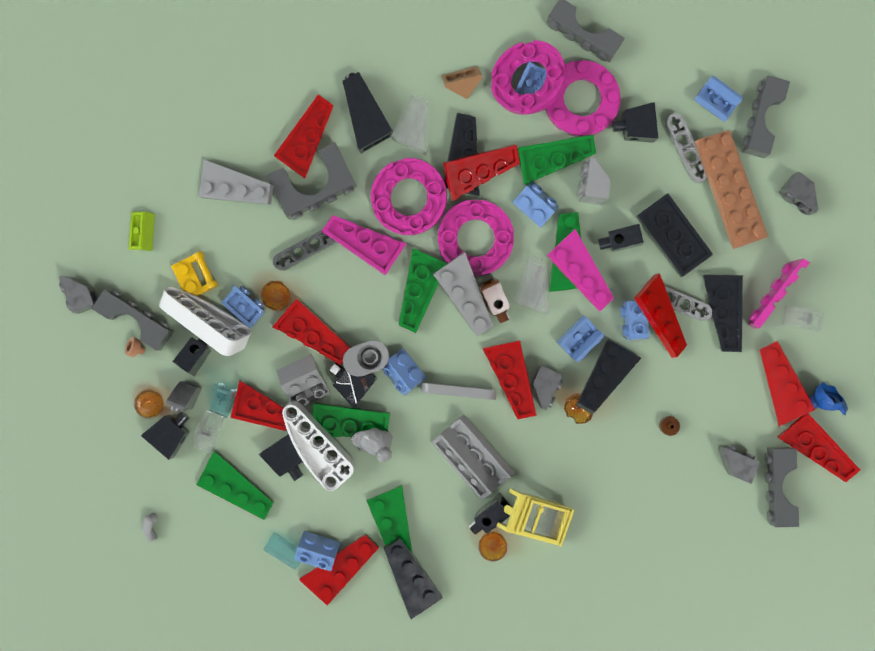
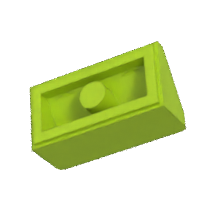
M131 212L128 250H153L154 213Z

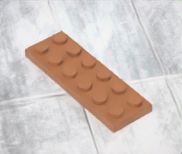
M730 130L696 140L694 143L732 248L735 249L767 238L765 226Z

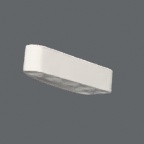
M166 287L164 289L159 307L217 352L225 356H231L245 349L251 335V329L245 324L195 295L175 287Z
M295 400L288 402L282 414L286 429L297 453L323 488L328 491H334L353 474L355 461L301 403ZM288 408H295L297 410V414H290ZM301 422H308L311 428H303ZM315 436L323 437L324 442L318 443L315 440ZM335 450L337 452V456H330L328 454V451ZM347 465L349 466V469H348V468H345V469L342 468L343 466H347ZM327 477H334L336 482L330 483Z

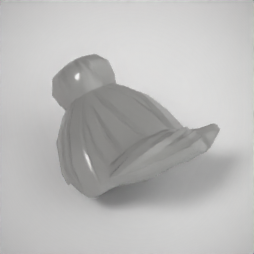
M372 428L359 431L352 436L351 442L355 447L359 448L360 452L365 450L369 454L377 456L380 462H386L392 457L390 448L393 436L390 432Z

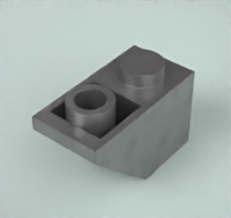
M799 171L791 175L779 194L783 196L782 198L786 202L796 205L801 213L805 215L816 213L818 211V203L814 182Z
M63 275L59 276V287L67 298L66 306L68 310L77 314L90 310L97 301L94 288L73 278Z
M539 365L532 380V385L540 407L547 410L548 407H552L555 401L553 395L556 390L561 388L563 380L561 379V374Z
M185 380L179 381L165 403L171 405L170 409L176 412L193 409L202 388Z
M727 444L725 447L719 446L718 452L727 473L752 484L760 462L754 460L755 456L746 452L743 455L737 453V448Z

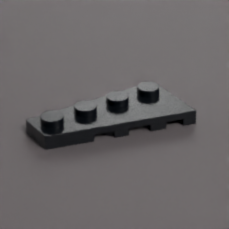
M461 113L456 114L447 161L478 154L476 145V117ZM444 174V179H443V180H444V183H445V185H446V189L448 190V185H447V181H446V176H445V174ZM479 186L473 188L474 190L465 193L469 195L480 196Z
M702 275L712 309V317L721 352H742L743 275Z
M607 340L576 405L594 414L640 361L641 357Z
M400 536L384 546L385 554L410 619H413L443 598Z

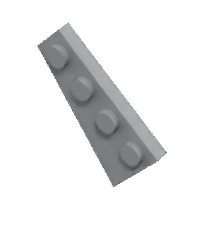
M204 160L198 197L271 205L274 186Z
M463 252L433 275L478 337L491 328L493 324L466 253Z

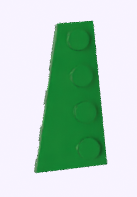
M588 135L518 147L523 186L595 155L594 136Z
M578 212L558 215L555 247L575 229L581 238ZM553 263L548 292L577 289Z
M412 249L399 326L414 333L417 332L439 284L433 274L448 263L417 249Z
M316 402L313 404L312 416L333 438L352 437L359 431L372 428L388 431L390 412ZM315 436V440L323 439V437Z
M214 450L196 485L265 520L274 501L257 486H254L247 477L237 471L230 462L226 461L220 456L221 454Z
M400 485L367 499L384 544L387 545L400 536L413 554L403 486Z

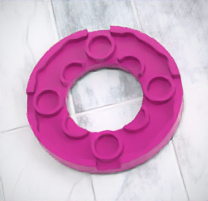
M533 40V42L525 44L523 42L518 43L505 51L497 60L491 74L492 93L498 103L511 113L529 115L540 112L556 101L563 91L567 78L564 59L560 52L547 42ZM527 62L542 64L546 68L547 77L541 89L533 94L524 95L513 90L511 84L512 75L518 67Z
M587 60L567 63V78L563 91L556 101L545 108L546 113L553 125L559 130L571 134V136L582 137L598 134L611 124L618 113L621 100L618 83L611 72L598 63ZM575 81H588L594 84L600 92V106L596 112L589 116L581 117L574 115L565 105V90Z
M404 158L388 164L379 172L372 185L371 203L376 218L384 227L400 235H418L434 227L441 219L447 204V189L439 172L430 164L419 159ZM412 178L419 180L425 186L428 199L426 206L421 212L416 215L405 216L394 209L391 202V194L398 182Z
M485 200L461 202L452 207L440 223L438 245L441 255L449 263L462 254L463 251L457 241L459 229L470 220L484 221L494 232L495 240L493 247L483 256L474 257L467 254L466 256L474 276L490 274L499 269L512 252L514 245L512 223L507 214L491 202Z

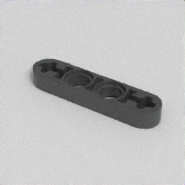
M320 230L275 255L273 265L276 269L285 271L337 242L328 238L326 239L328 243L325 244L320 235L323 234L324 237H327V235ZM319 239L321 242L318 249L311 248V240ZM296 248L304 250V255L301 258L294 256ZM289 252L294 262L291 263V260L289 259L285 261L284 267L282 265H278L277 263L280 262L279 258H288L289 256L287 255V253Z

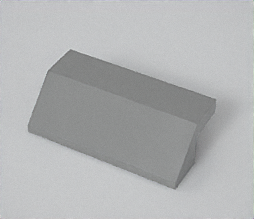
M465 415L457 419L431 442L480 500L492 494L501 483L511 478L514 474L512 469Z

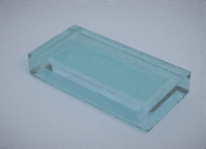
M274 532L263 550L296 570L300 564L299 561L295 560L297 546Z

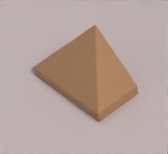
M478 66L441 75L445 88L466 99L482 79Z

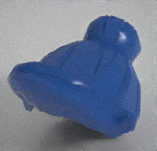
M821 382L816 387L814 394L808 395L816 409L840 410L843 415H846L848 411L844 398L838 393L835 386Z

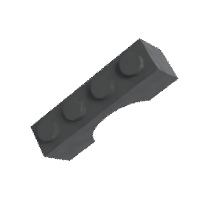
M558 0L547 18L546 23L554 31L562 32L568 40L579 43L582 49L592 51L601 61L610 63L625 38L610 28L600 33H589L583 30L576 20L577 7L566 0Z
M769 75L759 81L756 90L759 93L757 99L752 104V110L754 111L752 117L747 122V128L749 129L742 141V146H744L742 153L760 158H766L771 154L775 136L766 127L765 114L770 106L779 105L786 99L790 81Z
M104 289L91 309L106 319L111 320L126 314L132 316L140 326V341L156 351H161L174 332L169 329L170 325L162 320L158 322L153 318L154 315L145 309L141 311L137 308L138 304L132 300H124L121 298L122 294L114 289L111 291Z
M769 447L765 453V462L768 464V472L765 474V479L768 483L766 500L769 503L767 520L774 527H799V507L787 501L782 489L783 481L787 474L797 469V449L792 447Z

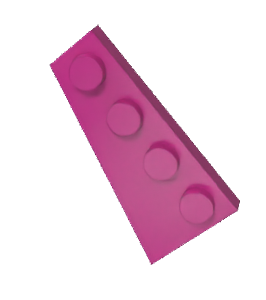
M332 215L321 231L383 275L387 274L406 245L404 242H399L391 237L381 235Z
M576 229L547 255L599 312L614 299Z
M802 258L787 262L782 267V274L779 279L776 278L770 286L772 289L762 297L758 310L755 309L749 317L750 322L748 323L750 327L757 329L764 324L776 308L773 304L783 299L787 293L785 288L796 282L799 278L797 272L801 267L806 268L810 262Z

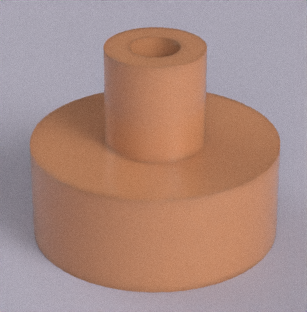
M131 337L126 344L125 355L135 357L138 353L144 354L145 347L141 346L140 339Z

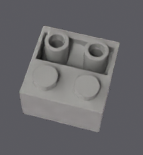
M590 157L587 162H584V166L581 167L580 177L583 180L581 185L578 186L577 196H580L579 202L602 205L608 200L611 179L594 157Z
M312 354L277 370L280 385L290 401L295 400L305 406L331 394Z

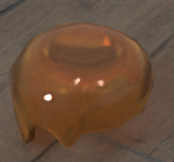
M270 281L264 285L261 291V299L269 310L281 311L288 306L291 300L290 291L281 281Z
M147 388L141 390L135 396L133 406L140 416L153 418L158 416L163 410L164 400L159 392Z
M573 394L566 399L564 404L567 417H572L576 424L589 422L593 414L578 407L576 403L580 394Z
M492 531L481 537L478 543V550L485 560L496 562L505 556L507 542L503 535Z

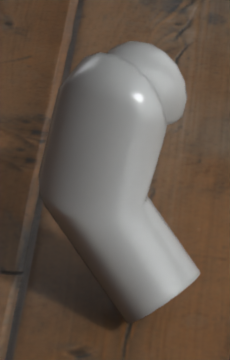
M155 513L146 515L143 518L141 528L148 543L157 539L152 529L153 524L158 521Z

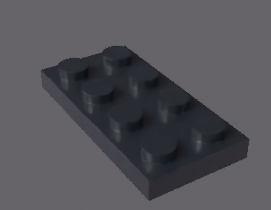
M668 193L636 216L680 277L685 276L713 255Z

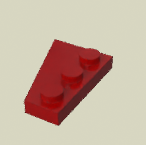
M239 380L230 418L287 431L282 414L285 407Z

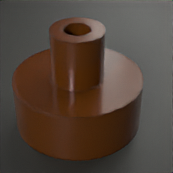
M666 416L661 419L659 428L663 434L673 436L678 433L680 423L676 418Z

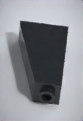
M360 72L348 74L342 82L357 146L362 154L394 136Z

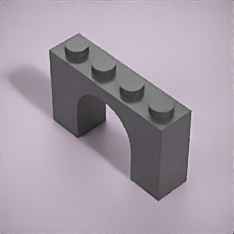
M336 142L318 150L328 170V182L325 188L317 194L304 195L296 191L284 167L267 175L270 184L274 186L273 191L289 220H297L303 216L302 213L308 210L313 212L319 209L321 204L325 202L327 204L332 203L338 199L337 196L343 193L348 195L355 191L354 188L357 185Z

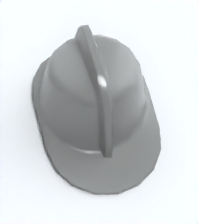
M368 341L348 349L343 357V366L353 376H364L384 368L388 363L389 353L386 346L381 342Z

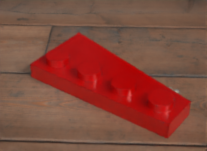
M319 94L274 154L276 159L304 179L334 105Z
M513 144L444 162L443 166L450 200L458 199L459 196L474 190L473 188L520 164L517 145Z
M660 273L654 274L634 299L671 358H677L685 349L687 343Z
M296 299L272 326V328L285 333L292 339L300 341L303 345L318 351L340 365L343 363L344 354L348 349L352 348L299 299Z
M521 341L483 348L517 419L537 416Z
M779 341L761 348L760 354L778 425L781 426L815 411L816 408Z
M809 413L799 417L777 436V438L792 448H796L797 451L844 482L849 481L861 471Z
M364 534L337 553L331 571L315 567L312 571L299 578V581L323 603L328 605L379 549V546Z

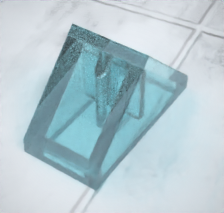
M222 383L215 384L209 411L227 418L233 406L237 390Z

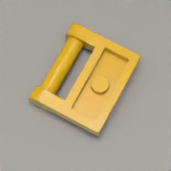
M203 251L171 265L182 290L195 296L202 295L219 286L207 267ZM196 261L207 282L204 286L192 264Z

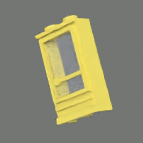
M510 489L509 493L517 496L514 507L509 505L504 507V512L510 515L508 524L498 522L497 526L508 533L522 535L562 547L574 510L561 503Z

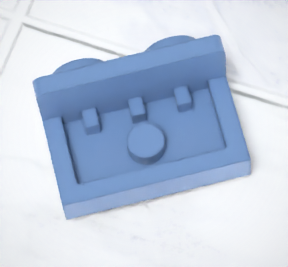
M528 62L515 92L521 95L533 94L541 89L546 81V70Z
M712 76L694 100L725 122L736 106L742 101L743 97L717 77Z
M533 182L529 183L513 201L540 228L559 208L556 200L551 196H547L541 186Z
M234 285L232 287L233 290L221 303L246 326L252 328L266 312L263 309L264 304L257 298L253 300L249 297L250 292L242 285L240 287Z
M623 302V306H620L621 318H624V325H622L623 337H626V340L649 338L648 320L637 302Z
M583 315L557 343L569 357L579 362L586 357L587 353L594 346L600 343L604 334Z
M404 348L390 357L388 363L382 368L384 374L392 380L395 388L403 395H406L427 378Z
M304 531L296 550L295 560L331 571L341 542Z

